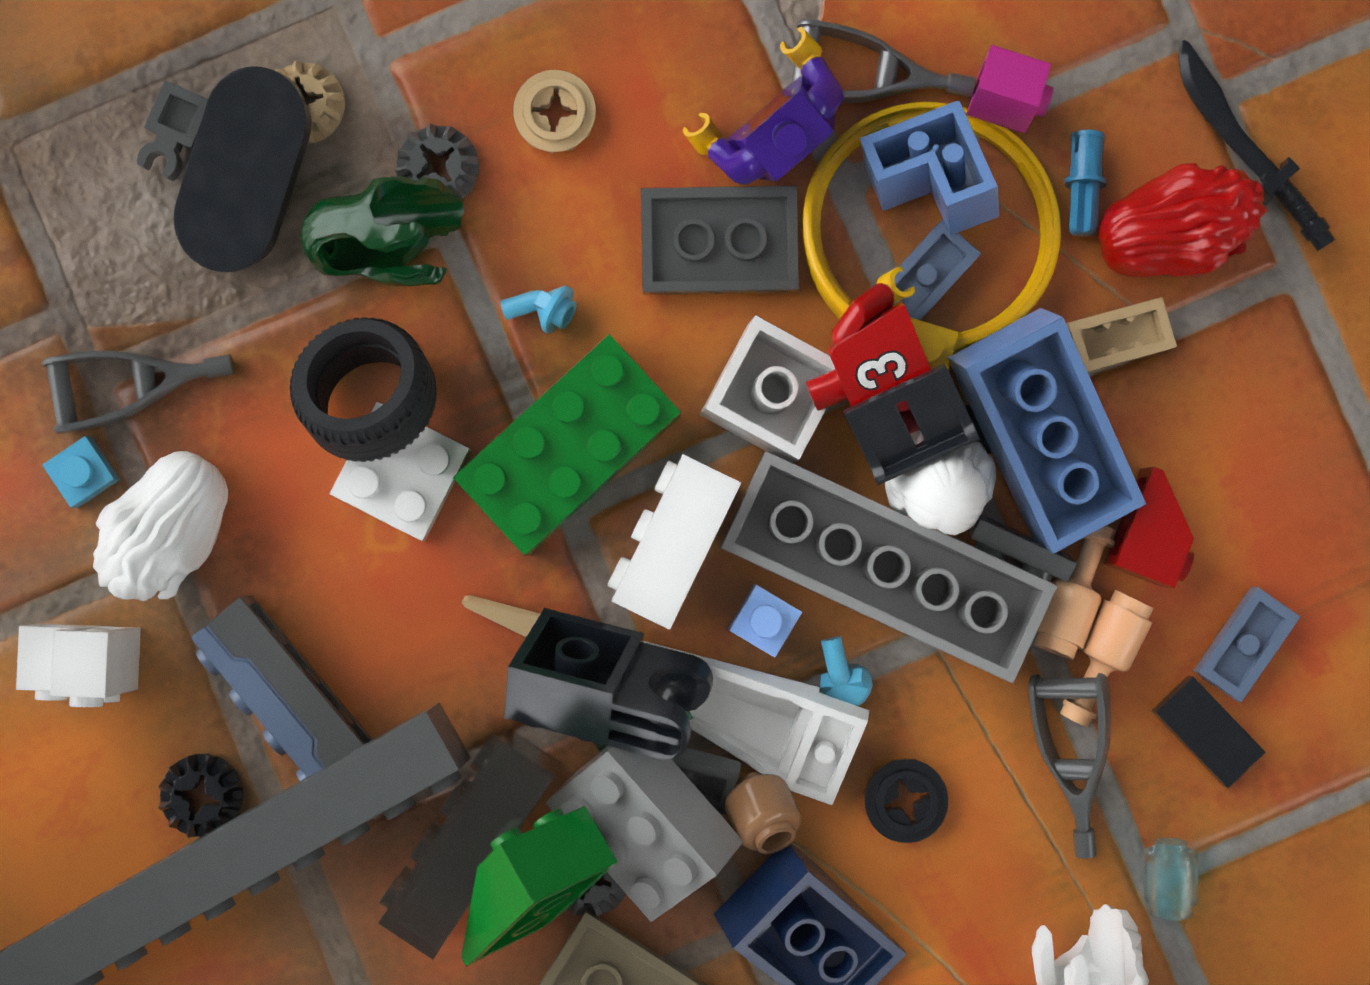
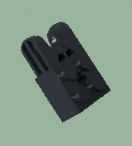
M544 608L508 666L504 718L524 723L534 728H543L576 737L583 741L608 745L657 759H675L683 753L690 739L691 726L686 711L696 710L707 700L713 686V674L707 662L697 656L644 643V633Z

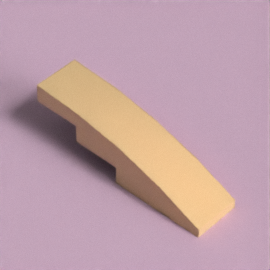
M1163 297L1066 323L1088 373L1177 347ZM959 384V387H960V390H961V394H962V397H963V400H964V404H965V406H968L969 403H968V401H967V399H966V397H965V395H964V392H963V390H962V388H961V386H960V384Z

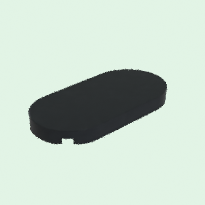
M258 66L237 69L222 78L208 98L174 208V229L181 247L192 260L207 269L219 272H236L249 268L253 264L259 263L271 252L278 238L312 127L309 106L306 105L304 97L300 93L301 90L293 80L280 72Z

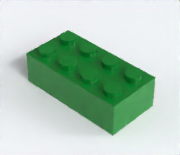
M609 334L452 478L524 556H530L681 417V411Z

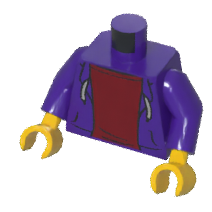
M802 27L798 28L802 37L797 46L791 49L784 41L780 44L781 51L801 70L802 74L728 139L723 138L716 125L706 113L698 115L704 123L700 130L691 133L686 127L683 128L684 135L696 152L700 155H708L709 159L736 183L741 185L749 184L757 179L777 181L825 141L835 130V112L843 103V90L824 59L821 58V46Z

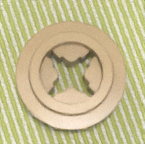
M295 60L292 65L283 69H275V71L293 80L298 88L299 84H301L310 97L318 98L316 102L308 104L312 118L308 144L317 143L330 136L341 123L345 111L344 92L336 77L317 62L312 64Z
M547 70L535 74L521 86L515 97L513 115L518 132L532 148H538L554 154L566 150L573 151L578 144L590 136L596 119V106L592 92L579 77L562 70ZM555 92H559L558 97L559 101H561L562 109L577 115L569 114V117H561L559 125L556 126V131L552 132L548 117L533 111L549 109L552 100L555 99Z

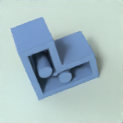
M959 100L859 138L865 170L882 211L932 193L950 235L999 217L998 186Z

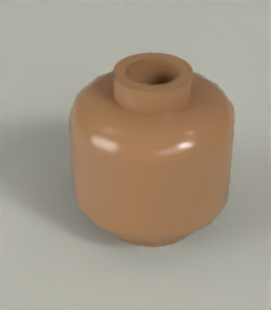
M752 772L742 776L737 780L736 786L728 794L724 804L725 812L732 828L743 840L741 845L749 850L758 851L761 854L776 853L789 846L795 840L796 831L802 821L800 809L787 783L781 777L774 774Z

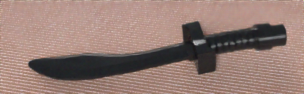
M1183 40L1179 44L1178 55L1183 85L1199 112L1264 184L1262 186L1264 190L1262 204L1264 206L1273 199V195H1275L1283 206L1287 208L1288 212L1291 213L1296 222H1298L1299 226L1302 227L1300 232L1306 241H1310L1317 251L1335 241L1336 239L1330 232L1329 228L1331 227L1326 219L1318 216V213L1314 211L1315 209L1295 187L1293 182H1290L1289 178L1300 169L1298 165L1288 157L1280 164V169H1278L1238 124L1218 82L1191 44Z

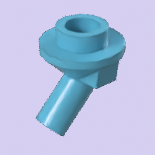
M562 286L548 292L543 290L529 291L501 300V308L506 320L537 311L542 331L551 334L557 328L563 330L568 326L575 314L577 303L573 301V288Z
M841 636L821 640L828 673L821 674L820 689L822 693L856 706L861 705L871 693L873 686L872 676L865 667L858 664H847Z

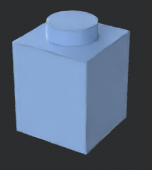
M753 584L728 629L775 658L802 612L765 589Z

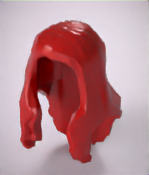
M1196 163L1180 164L1137 188L1126 197L1114 202L1106 210L1100 222L1098 232L1102 257L1110 269L1119 275L1132 278H1148L1160 275L1199 277L1208 274L1226 263L1228 257L1246 252L1247 244L1245 242L1249 241L1252 234L1259 230L1260 219L1267 212V208L1262 204L1264 200L1263 187L1258 181L1250 179L1244 170L1235 168L1228 170L1224 165L1208 170L1201 169Z

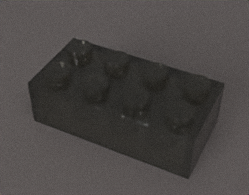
M512 729L501 739L493 734L470 765V768L478 772L473 781L470 782L464 778L460 785L456 786L440 810V813L448 817L444 825L441 826L435 822L430 830H427L409 858L418 863L414 870L405 866L379 903L388 909L378 924L433 960L471 903L477 867L493 851L490 843L503 833L522 826L562 763Z

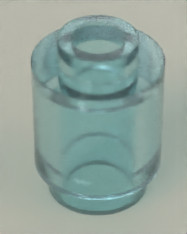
M1158 838L1155 840V846L1144 849V901L1149 904L1150 915L1168 920L1188 919L1193 916V906L1198 904V852L1187 848V841L1183 839Z

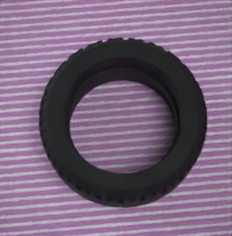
M362 317L361 319L354 318L353 320L347 319L343 323L338 322L337 325H331L329 329L321 331L320 335L317 334L313 341L310 340L308 342L309 345L303 348V353L299 354V360L295 362L292 376L290 377L291 403L299 421L319 446L332 455L348 461L372 462L375 459L382 460L383 457H391V454H397L399 450L406 449V446L408 444L411 445L415 438L418 439L419 433L423 432L425 426L429 424V418L433 416L437 400L434 372L417 342L398 325L373 317L369 319L367 317ZM373 362H387L401 367V376L395 392L384 405L374 412L351 419L328 415V404L335 386L353 369Z

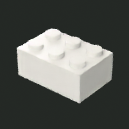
M684 454L678 465L668 460L655 486V491L663 494L654 513L644 509L632 533L631 538L640 543L631 560L625 557L620 558L607 586L616 590L611 601L670 630L741 482Z

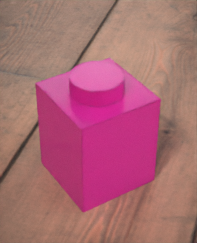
M991 45L979 70L966 115L1025 134L1035 115L1044 117L1051 101L1054 87L1046 85L1051 63Z

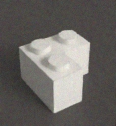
M59 624L19 626L16 690H35V700L58 701L67 700L70 697L69 706L101 707L103 703L120 702V694L138 690L141 628Z

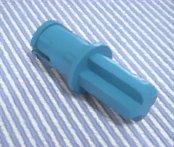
M1079 130L1078 133L1073 132L1071 134L1070 174L1065 178L1064 185L1071 189L1069 232L1075 236H1092L1096 234L1098 228L1099 191L1107 186L1106 178L1102 177L1105 134L1097 130Z

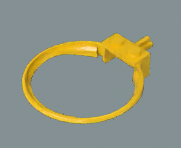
M913 102L896 105L873 113L842 133L819 161L809 183L804 202L803 240L807 263L815 286L826 305L838 319L842 317L852 300L835 279L825 257L821 240V209L832 177L850 153L861 145L859 138L949 103ZM963 107L965 114H967L968 108ZM968 115L966 116L974 134L985 139L1004 153L1025 178L1034 197L1039 215L1040 246L1036 264L1026 286L1008 308L990 321L959 333L958 331L911 318L931 369L945 363L949 370L950 363L948 357L1025 317L1045 292L1054 273L1060 250L1061 221L1058 202L1052 183L1040 161L1031 149L1010 129Z

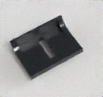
M945 363L843 410L868 461L877 485L883 484L980 439ZM905 400L925 439L916 445L896 405Z

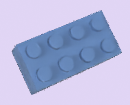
M1040 308L948 357L949 363L1031 537L1049 552L1054 554L1146 504L1062 316Z

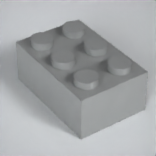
M608 745L579 768L545 802L552 811L561 808L564 814L583 806L587 808L618 861L607 873L650 922L717 876L743 843V840L672 759H657Z

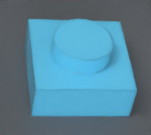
M84 436L42 465L70 508H79L120 480L94 439L89 436Z

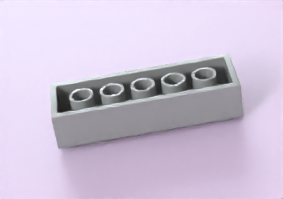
M767 451L764 452L720 546L721 549L1010 683H1014L1058 587L938 530L926 529L918 525L910 517Z

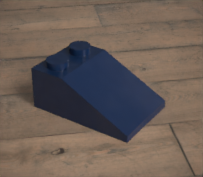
M792 843L783 850L773 853L714 913L733 949L779 985H877L907 954L841 887Z

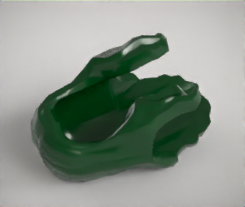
M403 176L373 179L362 193L321 199L309 210L303 221L300 233L304 254L315 269L323 275L335 277L362 275L373 281L393 286L437 285L442 281L447 269L445 267H435L430 264L407 266V264L420 254L429 243L431 237L437 235L447 236L449 232L456 231L461 227V219L464 214V199L459 198L458 194L450 186H445L438 179L423 177L416 181Z

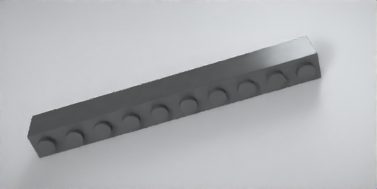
M439 702L0 951V985H95L104 978L102 969L115 963L119 971L128 967L148 954L145 945L159 938L163 946L169 944L192 929L188 922L189 920L203 913L206 920L209 921L236 905L232 896L245 889L249 890L251 896L262 892L280 880L277 871L292 863L296 871L312 864L325 855L322 849L323 845L338 838L343 846L360 837L371 829L367 821L383 812L386 819L390 820L416 804L412 797L414 794L429 787L434 795L453 785L462 778L458 770L471 757Z

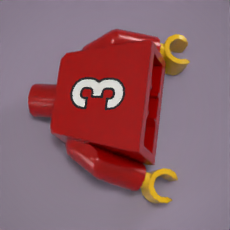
M899 266L881 275L873 287L851 302L832 329V344L827 347L835 370L806 381L817 411L847 399L850 406L856 405L931 370L907 308L903 302H899L915 293L914 286L903 291L896 287L895 276L904 270L902 267ZM907 401L896 404L910 434L920 431Z

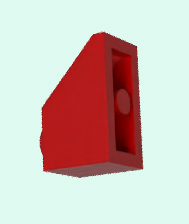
M1154 466L1141 468L1136 482L1146 504L1121 518L1113 539L1115 541L1114 547L1109 549L1104 565L1160 587L1175 588L1178 580L1184 581L1191 570L1194 553L1190 552L1194 537L1164 470Z

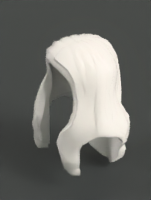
M921 431L911 434L915 445L925 440ZM975 441L885 482V491L889 505L895 511L905 516H910L918 525L926 529H938L944 534L957 535L974 526L983 512L984 506L992 499L996 482L995 463L993 458L987 454L983 445L979 441Z
M188 451L173 452L161 457L118 500L104 507L96 522V526L100 531L98 546L93 553V568L98 573L100 587H108L109 592L114 597L123 600L137 599L146 601L154 597L157 591H160L159 599H169L176 595L185 577L199 569L207 560L217 540L229 491L225 478L215 465L204 460L201 456Z
M1104 904L1100 909L1093 910V915L1090 916L1088 935H1082L1069 951L1062 954L1056 960H1054L1052 934L1045 925H1041L1036 931V938L1031 947L1037 985H1148L1149 979L1143 968L1142 937L1138 933V927L1128 911L1115 909L1107 904Z

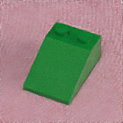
M585 806L567 814H564L561 808L553 810L538 819L533 824L534 829L522 833L520 828L516 827L498 836L490 843L493 851L477 867L461 955L466 967L549 926L618 863Z

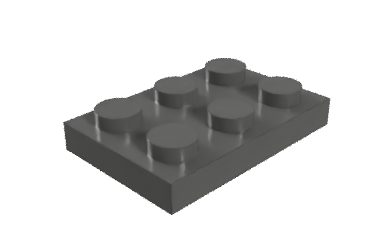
M797 186L641 188L643 295L798 292Z

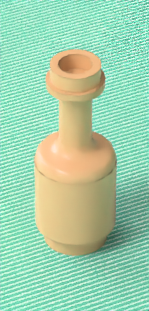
M1104 526L1084 537L1085 541L1069 581L1055 579L1052 584L1058 587L1036 632L1037 637L1034 642L1036 647L1070 660H1074L1077 649H1084L1101 604V596L1092 589L1091 582L1104 548L1114 547L1115 541L1113 539L1116 534L1114 529Z
M1117 590L1114 591L1110 601L1104 599L1082 650L1090 659V665L1083 678L1097 677L1098 673L1105 674L1108 677L1113 671H1128L1153 623L1148 619L1154 608ZM1096 698L1063 699L1062 703L1064 705L1060 714L1088 728L1092 719H1096L1098 715L1092 711Z

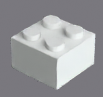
M755 315L745 328L699 415L755 446L793 463L802 456L826 410L825 408L817 411L806 381L835 370V367L829 355Z

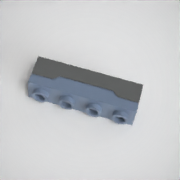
M252 595L236 599L207 624L208 626L203 627L191 637L199 647L196 651V656L201 664L213 675L220 673L233 688L229 692L233 702L246 715L250 716L254 713L266 728L263 731V736L267 743L279 755L284 756L287 753L299 767L296 775L300 781L373 740Z

